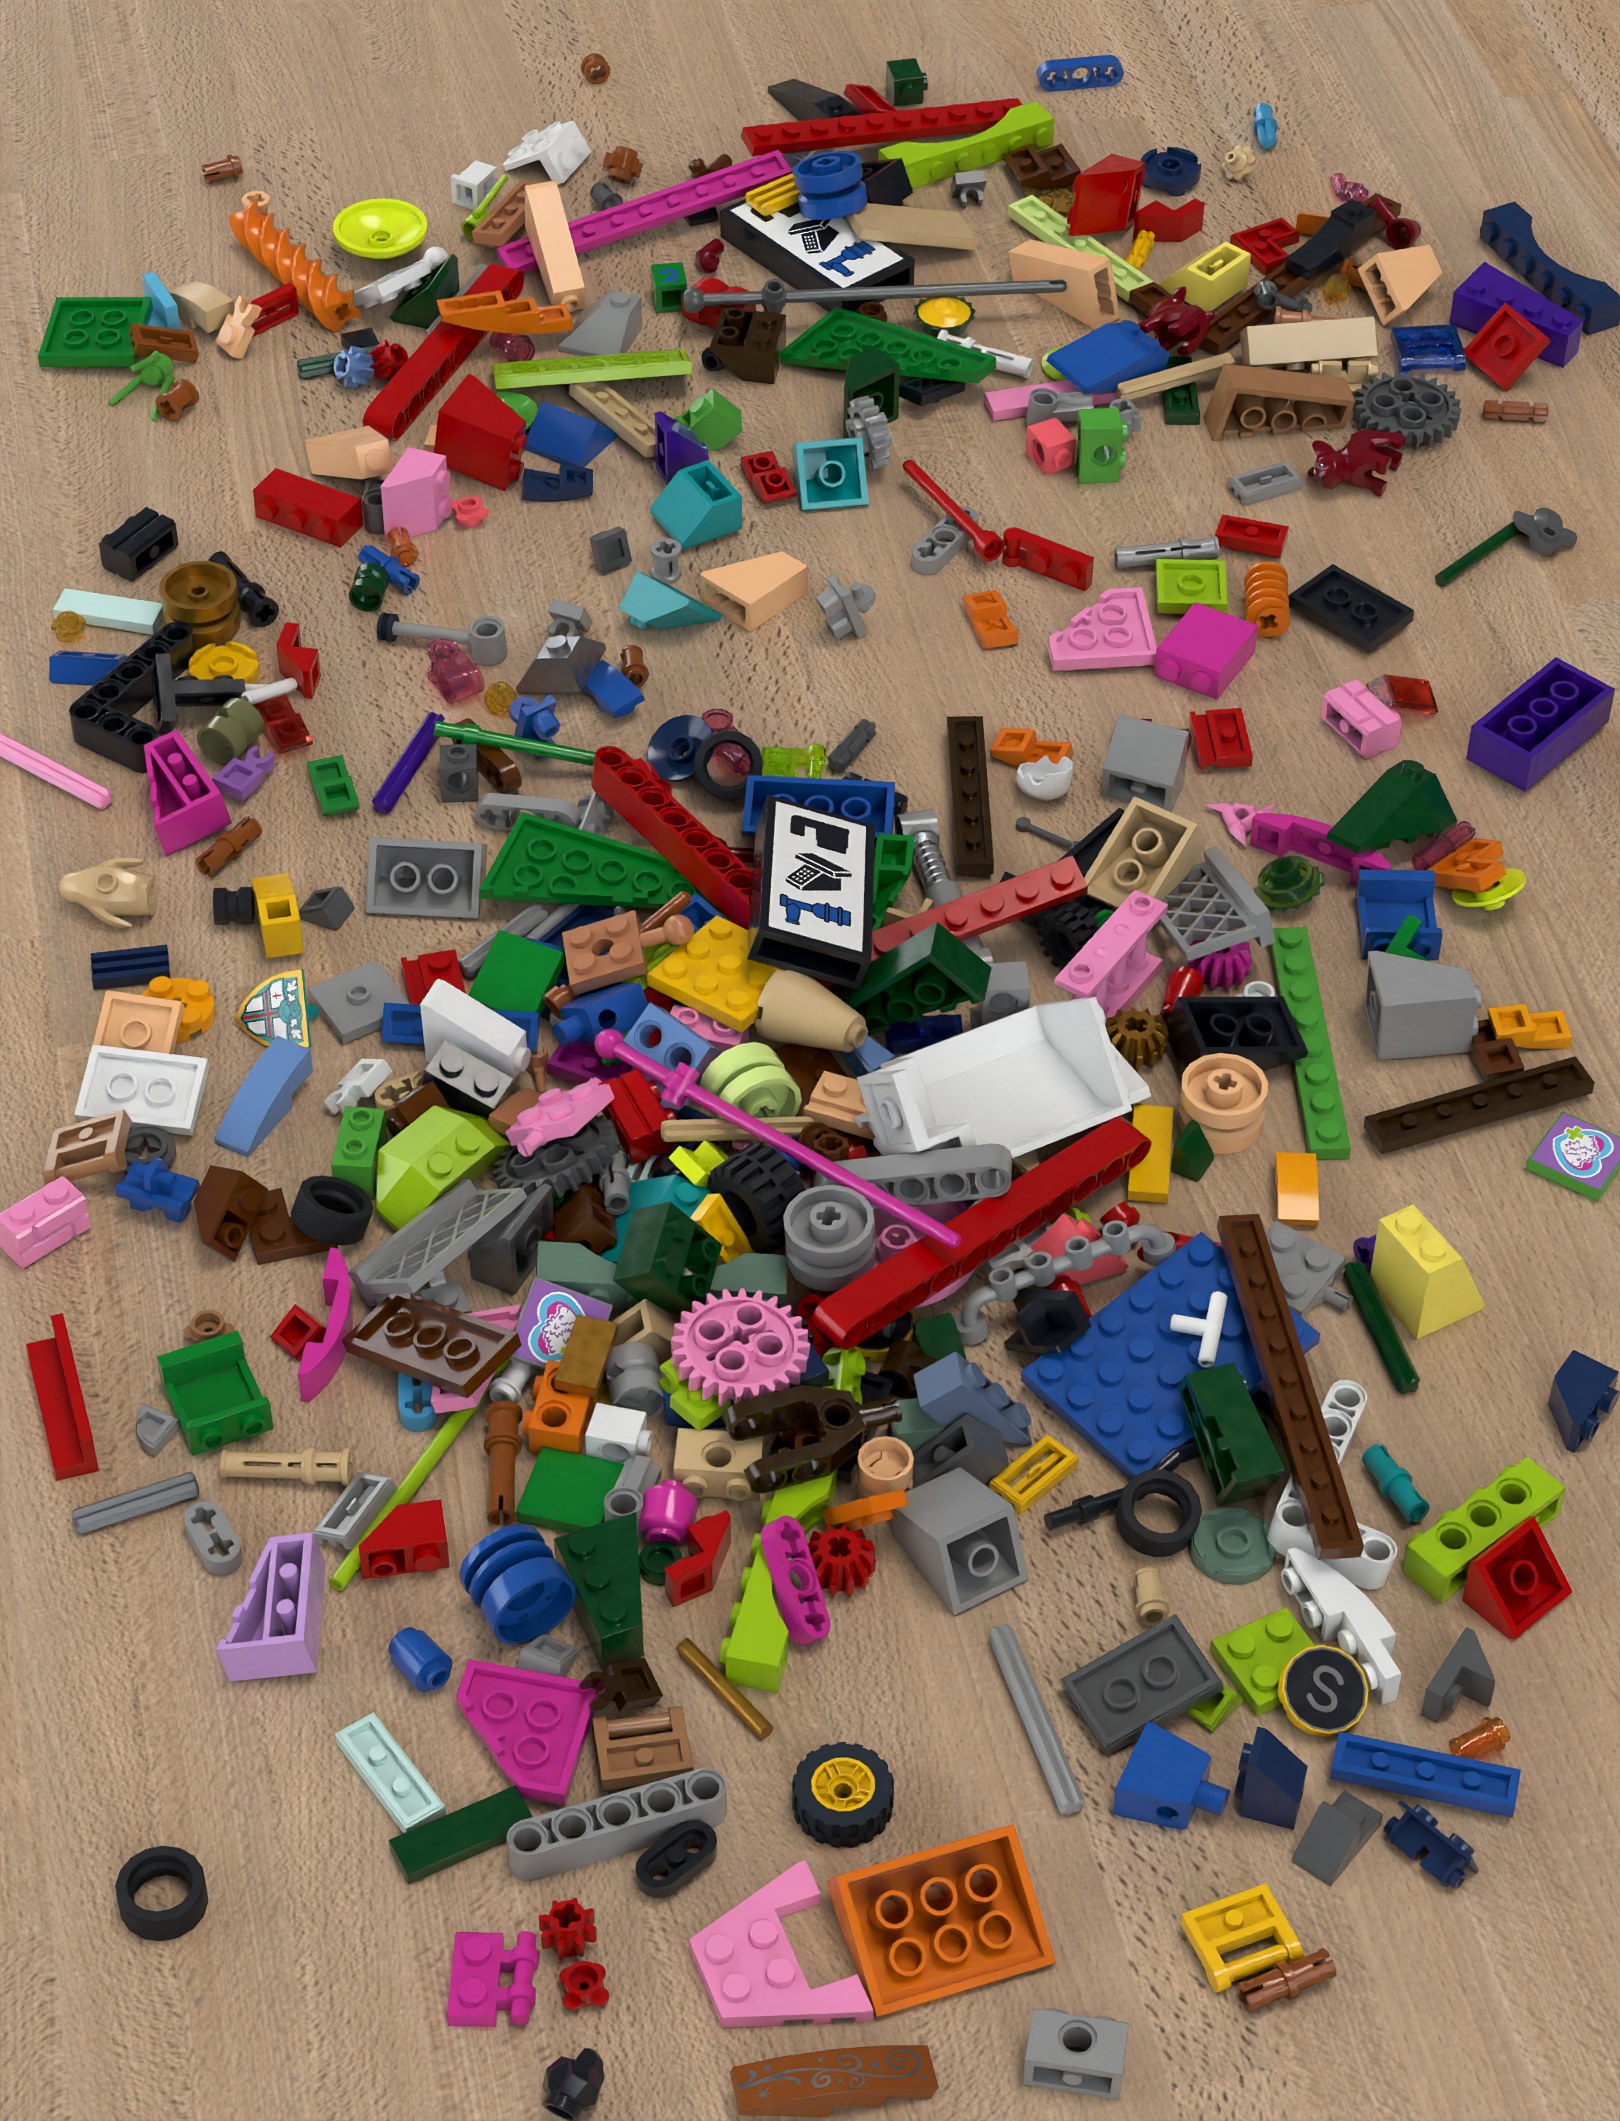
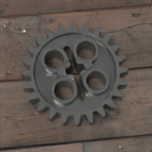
M1395 371L1394 377H1390L1384 372L1382 373L1381 380L1372 376L1370 383L1363 382L1361 389L1356 390V396L1354 397L1356 402L1352 409L1354 412L1353 420L1358 421L1357 427L1359 429L1366 428V430L1394 432L1406 436L1405 445L1401 449H1405L1407 444H1412L1418 450L1420 443L1431 448L1433 440L1442 444L1444 437L1451 438L1452 431L1457 430L1461 414V408H1459L1460 400L1455 399V391L1447 392V384L1438 386L1437 378L1427 381L1425 380L1424 373L1417 378L1413 377L1412 371H1408L1406 376H1402L1399 371Z
M595 1115L573 1136L548 1141L544 1146L536 1149L531 1156H523L518 1151L517 1145L512 1146L510 1143L509 1147L511 1150L501 1152L499 1155L502 1160L494 1162L496 1170L492 1171L495 1178L494 1181L498 1189L523 1188L527 1196L545 1183L552 1186V1195L557 1194L559 1198H562L565 1190L571 1189L576 1192L581 1182L591 1183L593 1181L591 1175L604 1173L605 1170L602 1165L613 1163L612 1155L619 1153L617 1145L620 1144L611 1120H607L605 1115L599 1117Z

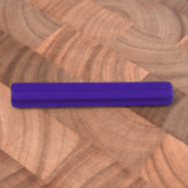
M434 712L427 714L373 797L374 811L387 814L392 810L439 737L433 734L436 721L443 722L445 720L442 714L437 715Z

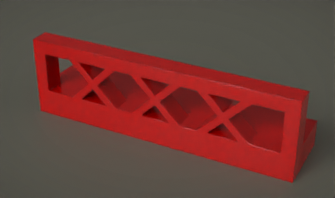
M63 1313L51 1315L54 1338L26 1344L56 1481L99 1471L91 1428Z

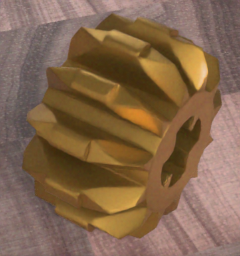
M1132 1006L1129 1012L1117 1009L1114 1017L1107 1018L1105 1027L1110 1042L1137 1071H1139L1142 1065L1153 1068L1157 1060L1163 1059L1166 1053L1169 1033L1167 1026L1162 1022L1161 1015H1151L1148 1008L1142 1012L1136 1011Z

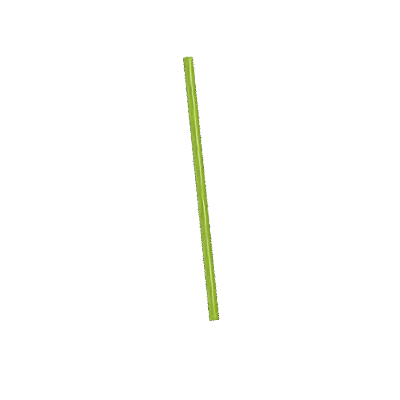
M509 1358L497 1369L491 1382L502 1375L510 1362ZM491 1382L477 1407L453 1412L366 1532L329 1579V1584L337 1591L345 1589L361 1567L358 1546L397 1505L407 1504L488 1395Z

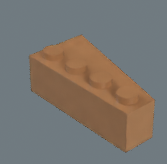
M1223 364L1203 418L1212 441L1224 440V436L1237 434L1240 438L1253 437V433L1269 431L1273 435H1281L1290 429L1300 428L1303 432L1343 429L1347 424L1356 401L1346 378Z

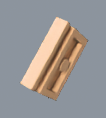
M824 1071L810 1096L809 1104L804 1107L803 1116H810L814 1122L824 1123L833 1129L872 1140L876 1137L868 1126L860 1128L852 1118L868 1112L858 1081Z

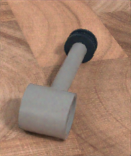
M382 612L378 618V640L394 642L398 635L468 645L469 649H472L474 661L484 666L499 664L507 657L504 623L501 619L494 616H483L475 619L470 624L469 631L399 622L397 614Z

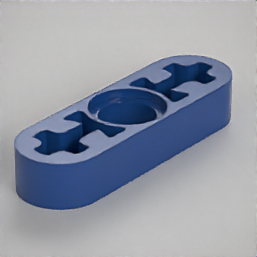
M1101 55L1048 60L1038 67L1036 75L1041 88L1052 92L1113 86L1122 80L1124 70L1116 56ZM1108 67L1114 68L1110 70V74H1105L1108 71ZM1079 68L1088 69L1084 77L1079 79L1072 77L1075 70ZM1055 72V74L1052 76V79L1047 80V78L1050 76V73Z

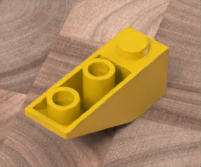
M289 873L251 878L266 959L304 953L301 921Z

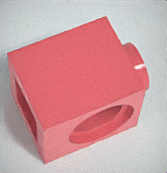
M1056 417L1027 426L1026 454L1045 475L1074 466L1076 438Z

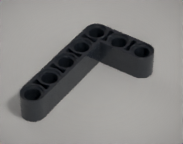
M182 621L166 624L72 703L69 708V715L75 743L135 772L147 773L144 745L158 739V732L153 726L132 716L153 699L150 667L155 654H170L173 680L189 668V660L196 652L191 625Z

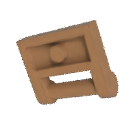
M123 1109L54 1129L44 1168L46 1185L61 1176L70 1182L108 1170L111 1173L125 1170L127 1167L125 1149L132 1121L126 1111Z
M682 1706L668 1707V1712L607 1721L606 1716L592 1718L593 1736L603 1791L641 1786L694 1770ZM671 1730V1732H667V1733H660V1734H653V1735H645V1736H638V1737H631V1738H624V1739H617V1740H610V1739H609V1738H616V1737H623V1736H630V1735H637V1734H645V1733H652V1732H659V1731Z

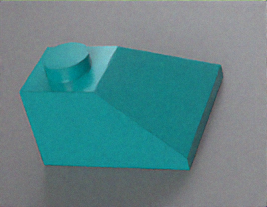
M862 437L798 442L793 445L791 451L794 480L802 511L869 505Z
M639 571L636 572L618 607L630 615L627 620L628 622L644 630L647 629L648 625L663 630L719 621L723 615L673 586Z

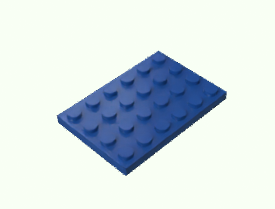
M1203 1232L1192 1238L1089 1319L1092 1327L1059 1354L1045 1353L1021 1371V1381L1129 1480L1146 1470H1150L1171 1449L1195 1441L1177 1387L1186 1374L1209 1368L1202 1367L1198 1363L1203 1336L1171 1331L1170 1323L1174 1314L1206 1320L1211 1294L1217 1291L1223 1292L1227 1296V1303L1215 1364L1210 1368L1234 1362L1239 1374H1242L1246 1379L1250 1397L1265 1387L1224 1250ZM1289 1307L1301 1348L1305 1355L1319 1343L1320 1333Z

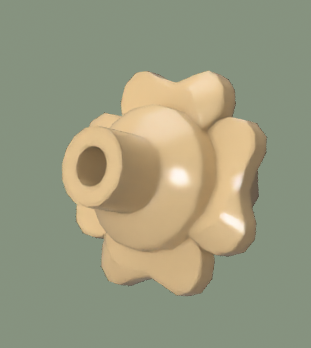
M1237 145L1233 151L1225 154L1226 161L1222 163L1221 168L1225 170L1227 179L1232 180L1235 178V180L1241 181L1244 176L1253 172V164L1256 163V157L1252 155V149L1249 146L1243 148L1241 145Z

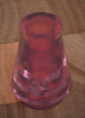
M493 332L490 336L489 342L491 347L495 348L509 362L533 359L535 346L529 336Z

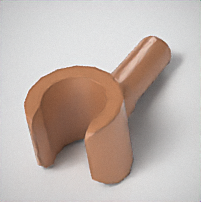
M545 1045L542 1046V1054H531L530 1062L526 1069L527 1072L533 1074L537 1092L541 1094L547 1092L544 1076L545 1072H547L546 1063L549 1060L548 1048Z

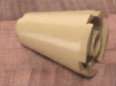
M779 969L768 980L759 997L757 1006L763 1008L761 1020L755 1017V1026L758 1034L768 1040L850 1053L856 1048H860L867 1038L868 1029L865 1018L810 976L791 970L783 971Z

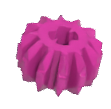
M1194 940V942H1191L1190 946L1195 945V944L1200 943V942H1203V941H1202V940ZM1245 941L1188 961V967L1198 971L1204 979L1203 984H1210L1212 991L1216 986H1222L1229 990L1232 984L1241 985L1243 979H1245V976H1248V972L1251 970L1252 959L1250 958L1249 942Z

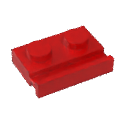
M1241 708L1206 710L1204 715H1196L1195 711H1190L1189 724L1200 770H1205L1206 765H1215L1216 769L1252 766L1253 754Z
M455 949L418 955L416 960L407 961L406 957L401 958V967L410 1004L420 1005L437 979L446 981L466 994Z

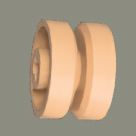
M1210 1054L1191 1062L1182 1075L1177 1121L1181 1133L1188 1123L1194 1120L1199 1123L1213 1153L1230 1154L1241 1152L1254 1145L1263 1133L1268 1093V1081L1263 1070L1252 1061L1235 1054Z

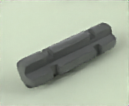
M861 719L827 757L829 761L827 764L830 770L834 769L838 773L843 772L876 735L875 723Z

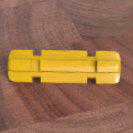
M1141 230L1138 233L1125 260L1139 271H1141L1151 251L1150 249L1155 243L1153 240L1155 235L1152 231Z

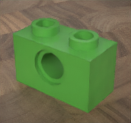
M1119 408L1078 410L1075 466L1079 484L1119 482V471L1125 468L1126 465L1125 449L1121 448L1122 442L1128 439L1127 421H1121Z
M345 1106L331 1163L333 1177L348 1181L359 1187L371 1200H375L377 1153L381 1147L388 1143L385 1109Z

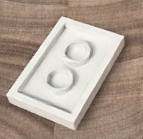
M92 1044L74 1116L77 1122H82L124 1109L132 1120L130 1128L156 1127L167 1133L193 1136L210 1068L207 1058Z

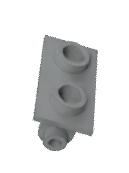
M593 791L592 795H586L578 801L577 807L580 810L581 818L576 828L605 837L614 815V809L599 794Z

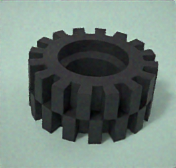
M1071 902L1062 904L1038 923L1040 928L1037 929V935L1042 937L1038 940L1039 944L1046 947L1047 950L1044 951L1045 956L1053 958L1051 963L1055 967L1061 966L1060 971L1065 968L1101 928L1095 924L1099 921L1095 915L1090 918L1088 916L1089 910L1086 907L1080 910V904L1076 902L1073 904Z

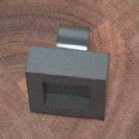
M985 170L954 173L950 186L952 198H959V204L962 208L966 207V197L974 196L977 206H981L984 198L983 192L987 183Z
M618 526L589 538L596 570L604 573L632 561L625 529Z

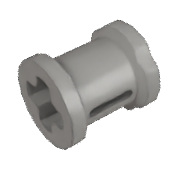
M661 538L654 541L650 547L651 555L654 557V567L651 569V576L666 584H673L679 581V578L682 576V569L678 565V557L681 555L680 543L671 538Z

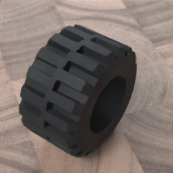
M752 1143L712 1169L710 1172L711 1176L708 1178V1190H710L711 1194H721L746 1235L752 1250L758 1254H770L785 1244L784 1213L788 1204L799 1193L805 1191L806 1188L795 1169L780 1153H777L768 1145Z

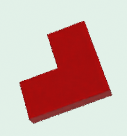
M1279 218L1232 234L1230 236V244L1250 253V263L1266 276L1286 262L1288 254L1282 248L1299 243L1300 233L1283 218Z

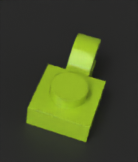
M672 1358L660 1365V1370L666 1376L659 1380V1385L666 1392L672 1394L670 1396V1407L698 1431H701L721 1417L730 1407L731 1399H727L721 1407L718 1406V1396L714 1394L709 1399L702 1400V1387L690 1392L688 1390L689 1379L679 1380L678 1367H673Z

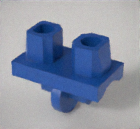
M551 694L545 696L540 704L535 699L526 696L518 697L512 701L509 715L517 724L514 736L555 744L551 737L559 731L561 724L554 716L557 701ZM533 755L536 760L543 758V756Z
M156 1157L149 1165L134 1160L124 1180L116 1185L115 1192L116 1196L129 1200L132 1209L142 1212L150 1210L152 1207L164 1211L168 1220L180 1223L191 1210V1201L197 1194L200 1183L197 1179L168 1171L167 1162Z

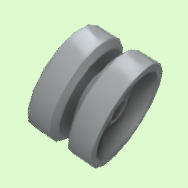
M834 1184L822 1185L799 1193L788 1204L783 1216L787 1267L797 1281L812 1289L837 1291L873 1269L876 1262L875 1221L873 1207L865 1196L849 1187Z

